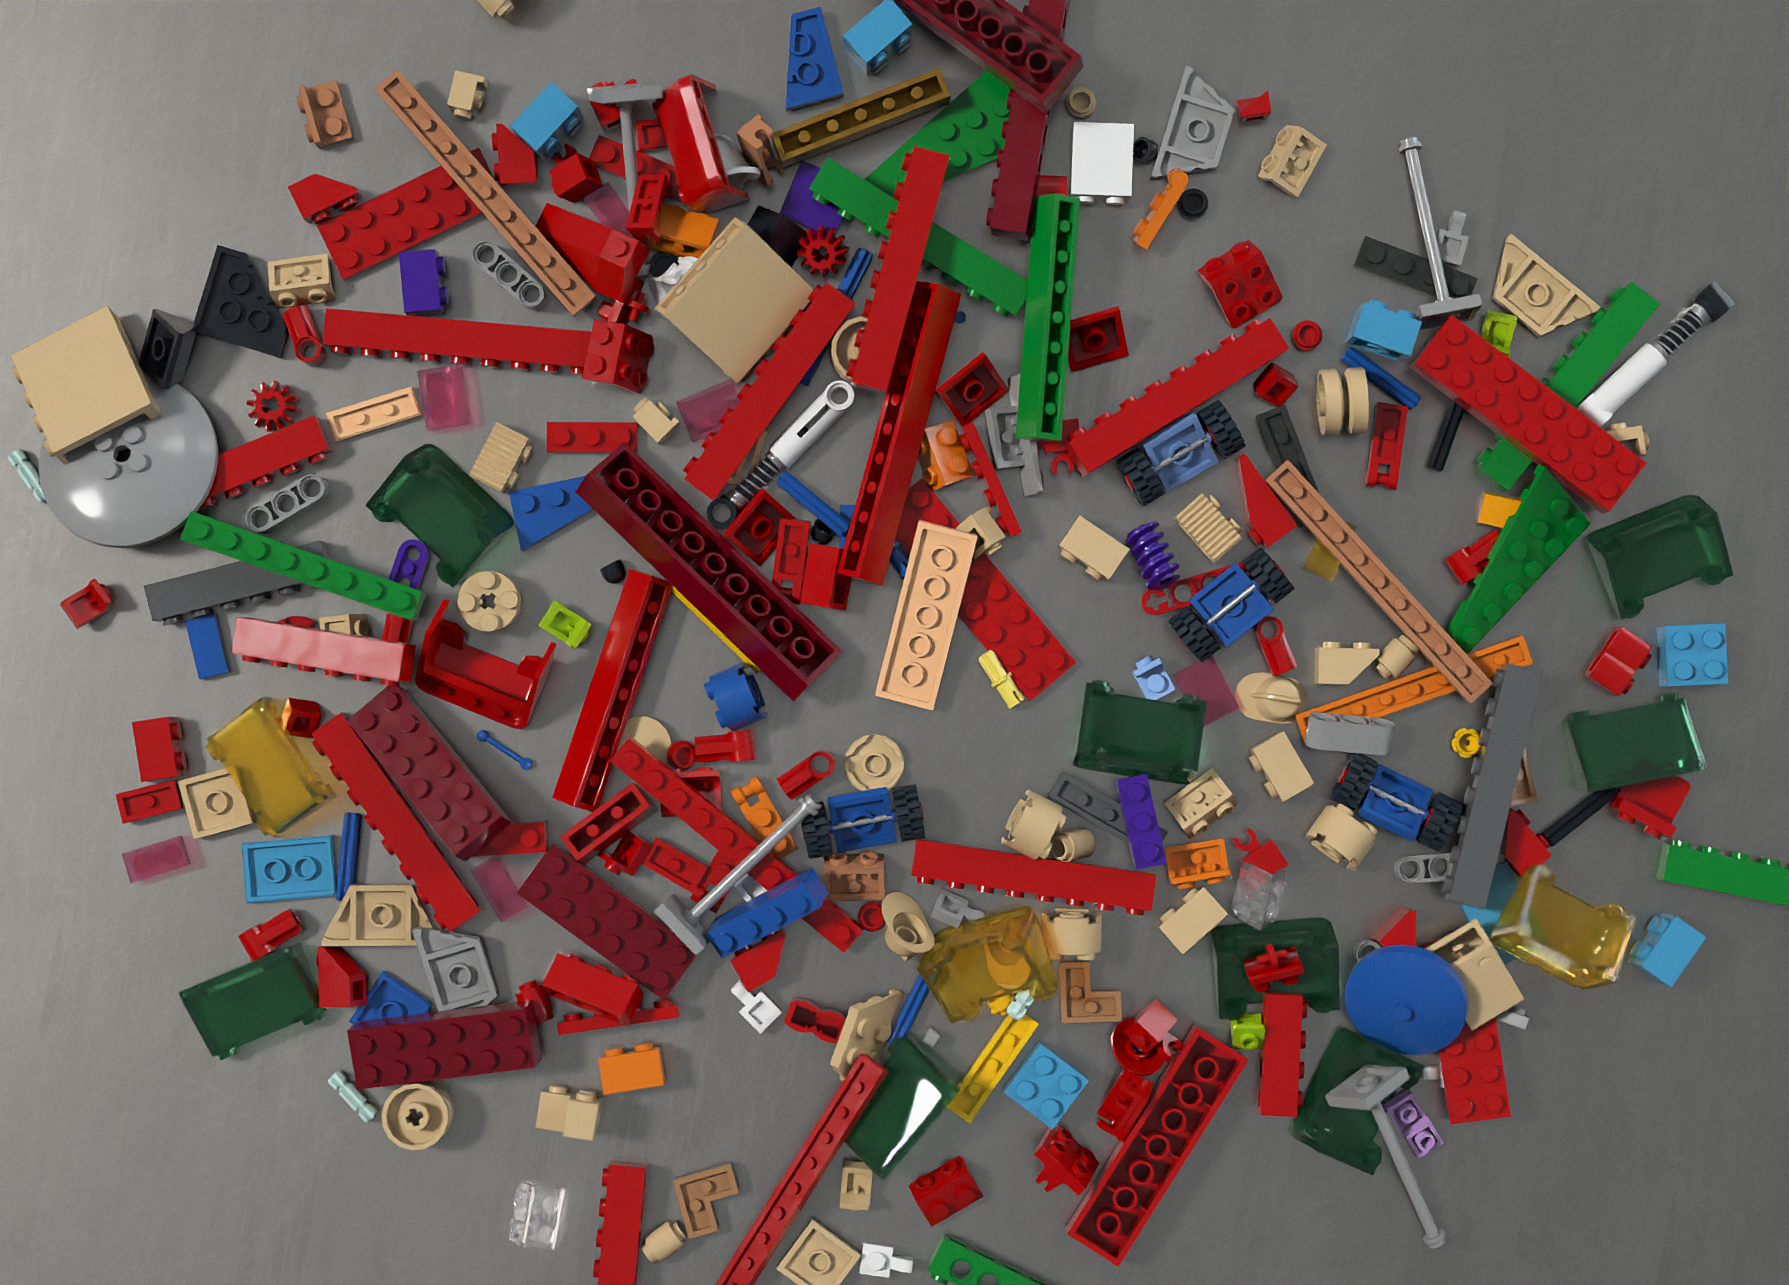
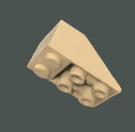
M1477 919L1425 949L1448 962L1463 980L1468 994L1466 1022L1471 1030L1524 1000L1523 995Z

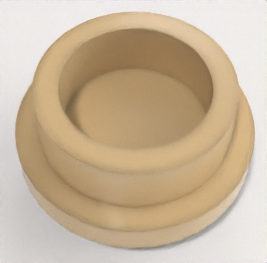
M1078 87L1069 92L1066 98V108L1071 115L1084 118L1094 111L1096 99L1089 89Z

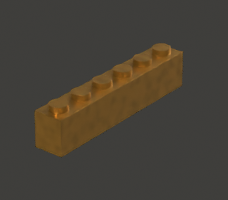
M937 68L773 132L774 137L772 141L782 167H786L950 103L951 95L941 69Z

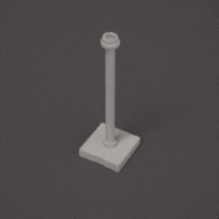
M636 83L587 88L589 101L598 103L616 102V107H620L628 209L630 212L638 179L632 106L635 105L634 100L662 98L661 85ZM644 261L637 276L649 275L651 263H645Z
M1409 137L1400 141L1399 152L1406 154L1438 299L1433 303L1420 305L1415 313V319L1422 321L1420 330L1441 326L1450 315L1455 316L1461 322L1473 320L1477 311L1482 306L1480 294L1454 299L1449 297L1417 152L1422 148L1421 142H1418L1417 137Z
M812 795L802 796L799 799L801 805L691 910L687 909L674 894L654 910L695 955L710 942L705 935L707 929L700 923L699 918L809 814L813 816L818 814L817 810L821 806Z
M1366 1064L1326 1094L1325 1098L1329 1106L1361 1110L1371 1109L1426 1232L1423 1236L1424 1243L1431 1249L1438 1248L1446 1242V1234L1442 1228L1436 1227L1380 1102L1410 1079L1409 1074L1404 1067Z

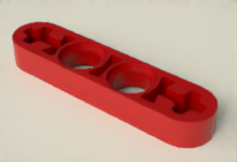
M1238 563L1244 572H1248L1249 578L1253 580V576L1243 563ZM1232 565L1176 581L1159 590H1148L1141 597V608L1146 614L1155 616L1190 606L1192 604L1189 600L1187 602H1180L1176 599L1174 592L1179 585L1188 586L1191 590L1192 598L1204 588L1203 583L1207 577L1214 576L1217 578L1221 572H1224ZM1169 588V598L1174 606L1168 607V601L1160 603L1158 605L1159 610L1154 611L1152 606L1147 607L1146 601L1150 600V594L1154 593L1156 598L1166 596L1163 589Z

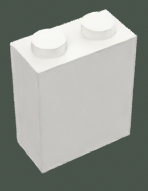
M1073 123L1070 196L1080 198V204H1094V200H1106L1107 205H1124V201L1130 200L1132 194L1134 124Z

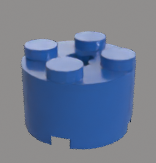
M745 662L710 675L709 682L704 683L709 699H715L719 709L715 714L722 728L727 727L731 731H736L767 718V712H761L760 709L765 706L761 690L754 675H746L744 669L749 667Z

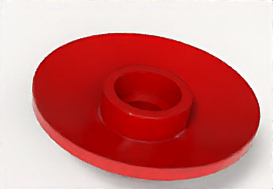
M1135 1017L1127 1018L1121 1021L1113 1030L1111 1036L1113 1054L1124 1069L1138 1076L1154 1074L1163 1066L1165 1061L1159 1056L1157 1045L1144 1053L1131 1042L1130 1038L1123 1031Z

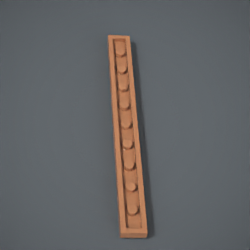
M398 69L375 88L383 100L573 317L597 298Z
M1286 460L1265 479L1267 485L1468 704L1475 701L1493 684L1289 460Z

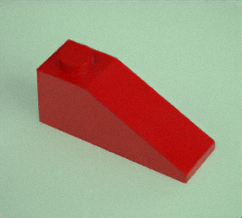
M1245 453L1236 458L1247 525L1251 529L1248 531V535L1258 547L1262 544L1266 549L1298 525Z

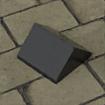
M758 205L747 225L792 268L798 258L797 251L799 248H802L799 240L801 237H807V231L786 216Z
M153 309L139 364L163 389H170L183 380L198 324L159 309Z

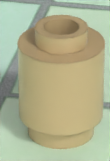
M1401 635L1398 639L1394 638L1379 653V656L1375 659L1377 665L1374 668L1385 679H1388L1390 676L1397 679L1416 659L1415 655L1419 650L1407 637Z
M1084 827L1060 832L1051 840L1052 855L1055 859L1065 862L1089 857L1095 850V838L1091 831Z
M667 1221L644 1237L645 1241L640 1244V1247L652 1264L658 1261L662 1263L685 1246L683 1239L687 1235L677 1222L672 1224L670 1221Z

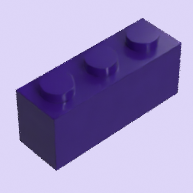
M1147 774L1115 780L1134 869L1140 870L1167 864Z

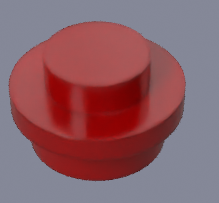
M1301 321L1292 331L1293 343L1301 350H1313L1322 340V330L1313 321Z
M685 740L673 742L666 754L669 765L674 769L687 770L692 767L696 761L695 747Z
M867 902L861 906L857 918L864 930L876 932L886 925L881 910L882 904Z

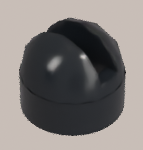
M1138 138L1133 144L1134 159L1141 162L1155 160L1158 155V145L1152 139ZM1143 150H1148L1147 154H1143Z
M820 519L814 522L810 533L812 540L819 542V545L830 543L836 534Z
M621 559L599 569L602 577L611 584L621 582L626 573Z

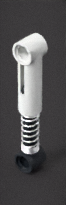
M1713 281L1692 300V307L1688 309V313L1683 314V318L1677 319V324H1671V329H1666L1664 335H1659V340L1643 345L1594 392L1586 396L1575 409L1601 427L1613 416L1617 409L1667 365L1666 361L1669 359V354L1673 355V351L1675 349L1679 350V345L1681 343L1685 344L1687 338L1691 339V334L1697 333L1699 327L1703 328L1709 321L1714 323L1736 302L1716 281Z
M841 380L830 383L825 391L767 447L769 452L765 454L766 458L760 460L758 466L754 465V470L752 472L748 471L749 475L746 478L742 477L743 481L736 483L737 487L735 489H730L727 494H723L720 498L713 500L709 504L706 512L709 522L717 529H727L738 517L742 509L747 506L746 502L749 503L752 496L755 497V493L758 490L760 491L764 484L768 485L767 481L769 479L774 480L773 475L775 473L779 474V470L782 471L784 467L789 469L846 411L851 409L855 399L851 385ZM838 389H842L848 394L847 401L840 405L835 404L831 400V394ZM828 407L829 410L808 429L807 426ZM719 506H727L730 509V517L725 522H719L714 518V512Z

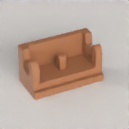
M758 114L738 129L736 135L745 161L751 167H757L761 170L758 180L769 187L774 183V180L767 169L774 167L778 172L783 173V167L781 162L773 156L769 138L772 139L774 137L773 131L764 123L762 116Z

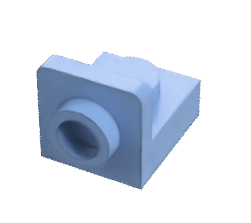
M1151 655L1136 662L1135 665L1138 669L1132 671L1148 704L1175 690L1162 665L1161 658L1153 660Z

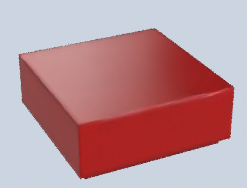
M661 119L635 121L639 152L669 150Z

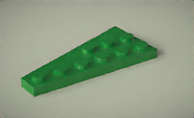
M985 71L864 180L893 197L897 182L903 183L906 171L901 170L905 152L911 153L914 146L949 155L942 184L997 161L999 149L1004 150L1005 139H1002L1004 120L1009 121L1010 110H1007L1009 87Z
M1539 463L1533 472L1536 474V477L1529 489L1525 488L1520 496L1522 502L1515 515L1509 516L1487 556L1490 559L1483 573L1478 572L1473 583L1476 585L1468 599L1462 601L1446 630V633L1466 654L1485 637L1591 524L1546 467Z

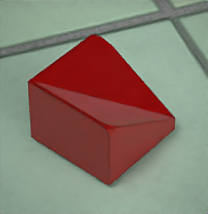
M1266 91L1260 97L1237 100L1238 121L1244 123L1267 119L1272 112L1269 92Z
M1273 362L1266 367L1253 383L1257 395L1277 407L1282 406L1299 387L1292 373Z
M288 697L280 720L283 734L312 739L311 733L316 730L321 716L318 703Z

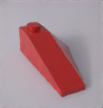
M546 203L535 227L560 256L595 291L624 304L650 250L640 241L621 232Z

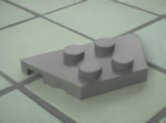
M1186 65L1151 178L1167 177L1168 172L1173 168H1179L1187 174L1216 169L1235 109L1226 100L1221 99L1208 83L1206 84L1201 80L1190 66Z
M419 926L412 929L438 1011L486 1006L497 996L498 992L480 936Z

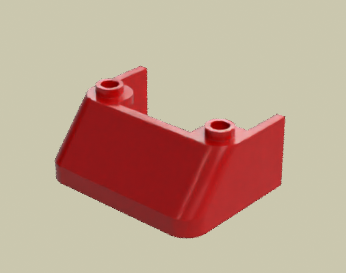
M690 74L663 89L662 98H655L652 107L657 119H661L681 185V188L678 189L681 202L684 206L688 205L692 210L707 214L750 198L747 192L730 187L703 98V95L716 91V86Z
M443 599L425 632L415 677L416 685L427 694L511 728H525L532 716L549 674L557 644L551 642L543 658L528 655L522 658L519 665H516L464 644L466 635L461 626L455 622L445 620L449 600Z

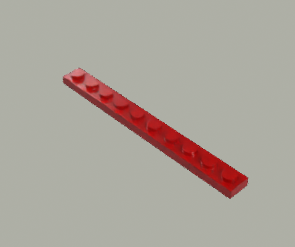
M630 736L611 758L610 762L736 865L741 863L760 844L758 840L633 737ZM771 851L747 873L767 891L799 875ZM827 897L819 909L801 917V919L843 953L864 929Z
M861 1053L715 1285H754L889 1072L868 1054Z

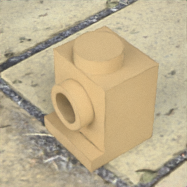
M455 70L447 102L449 109L454 111L453 115L471 120V117L475 115L476 108L480 109L482 106L484 91L480 90L481 87L487 88L488 81L483 76Z
M647 397L643 398L633 409L636 412L632 416L633 419L659 445L681 425L675 417L671 421L668 419L671 413L660 402L654 405Z
M989 506L971 514L955 528L978 535L973 554L974 559L984 554L990 557L997 553L1003 547L1000 541L1006 537L989 514L992 511Z

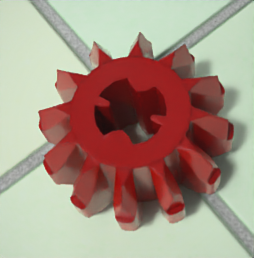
M820 225L817 232L812 228L808 229L806 232L807 237H801L799 240L802 248L798 249L797 255L806 257L801 262V267H806L810 264L812 266L810 274L814 275L820 269L822 277H826L829 270L834 274L838 273L839 265L844 266L847 262L843 255L848 253L849 247L840 245L845 240V236L841 235L836 238L834 236L836 233L835 227H832L828 233H826L824 225ZM821 246L827 249L825 256L819 254Z
M273 381L271 388H269L267 383L262 382V393L255 389L251 390V394L257 398L255 401L247 400L246 404L250 407H255L254 410L248 413V417L257 418L255 421L256 427L261 428L265 424L266 431L272 432L275 424L278 430L284 428V420L290 424L294 423V419L288 415L290 412H299V408L290 406L298 398L296 395L288 396L291 390L289 386L285 385L280 389V383ZM272 401L275 403L278 401L275 404L279 407L276 412L271 411L267 407L268 402Z

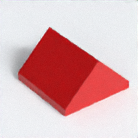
M1118 306L1070 320L1067 360L1071 372L1129 356Z
M982 352L937 388L935 395L961 426L972 422L1010 390L986 354Z
M761 488L723 535L757 565L761 566L776 549L780 518H796Z
M1400 907L1371 938L1381 947L1392 945L1416 947V910Z

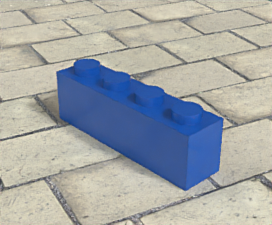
M810 868L715 918L705 935L720 957L724 958L819 909L829 892L813 868Z

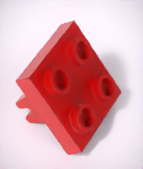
M1058 1124L1053 1129L1048 1128L1034 1152V1155L1044 1164L1042 1171L1036 1179V1183L1040 1184L1043 1181H1047L1046 1192H1050L1065 1183L1079 1196L1087 1188L1099 1165L1095 1155L1089 1149L1083 1148L1068 1129Z

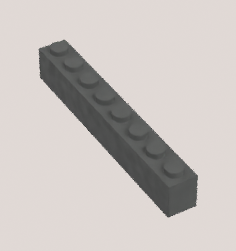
M1510 663L1503 664L1501 669H1496L1493 678V686L1497 687L1494 699L1489 698L1485 715L1489 716L1487 728L1482 727L1478 740V745L1482 746L1480 757L1474 758L1471 768V774L1475 775L1472 787H1467L1464 796V804H1467L1465 816H1460L1457 824L1456 833L1460 834L1458 846L1453 845L1450 853L1449 863L1453 864L1451 874L1445 876L1442 885V893H1446L1444 900L1477 909H1485L1543 675L1541 671Z

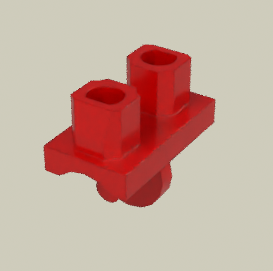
M638 278L635 279L624 304L617 301L612 304L603 300L600 303L597 315L606 321L627 325L629 320L636 322L640 312L649 315L651 309L643 305L647 294L641 292L645 282Z
M1272 943L1265 945L1266 954L1242 960L1251 987L1254 986L1255 991L1258 993L1269 990L1271 987L1270 982L1281 979L1282 983L1286 985L1298 983L1299 974L1304 973L1303 965L1299 960L1295 947L1275 951Z

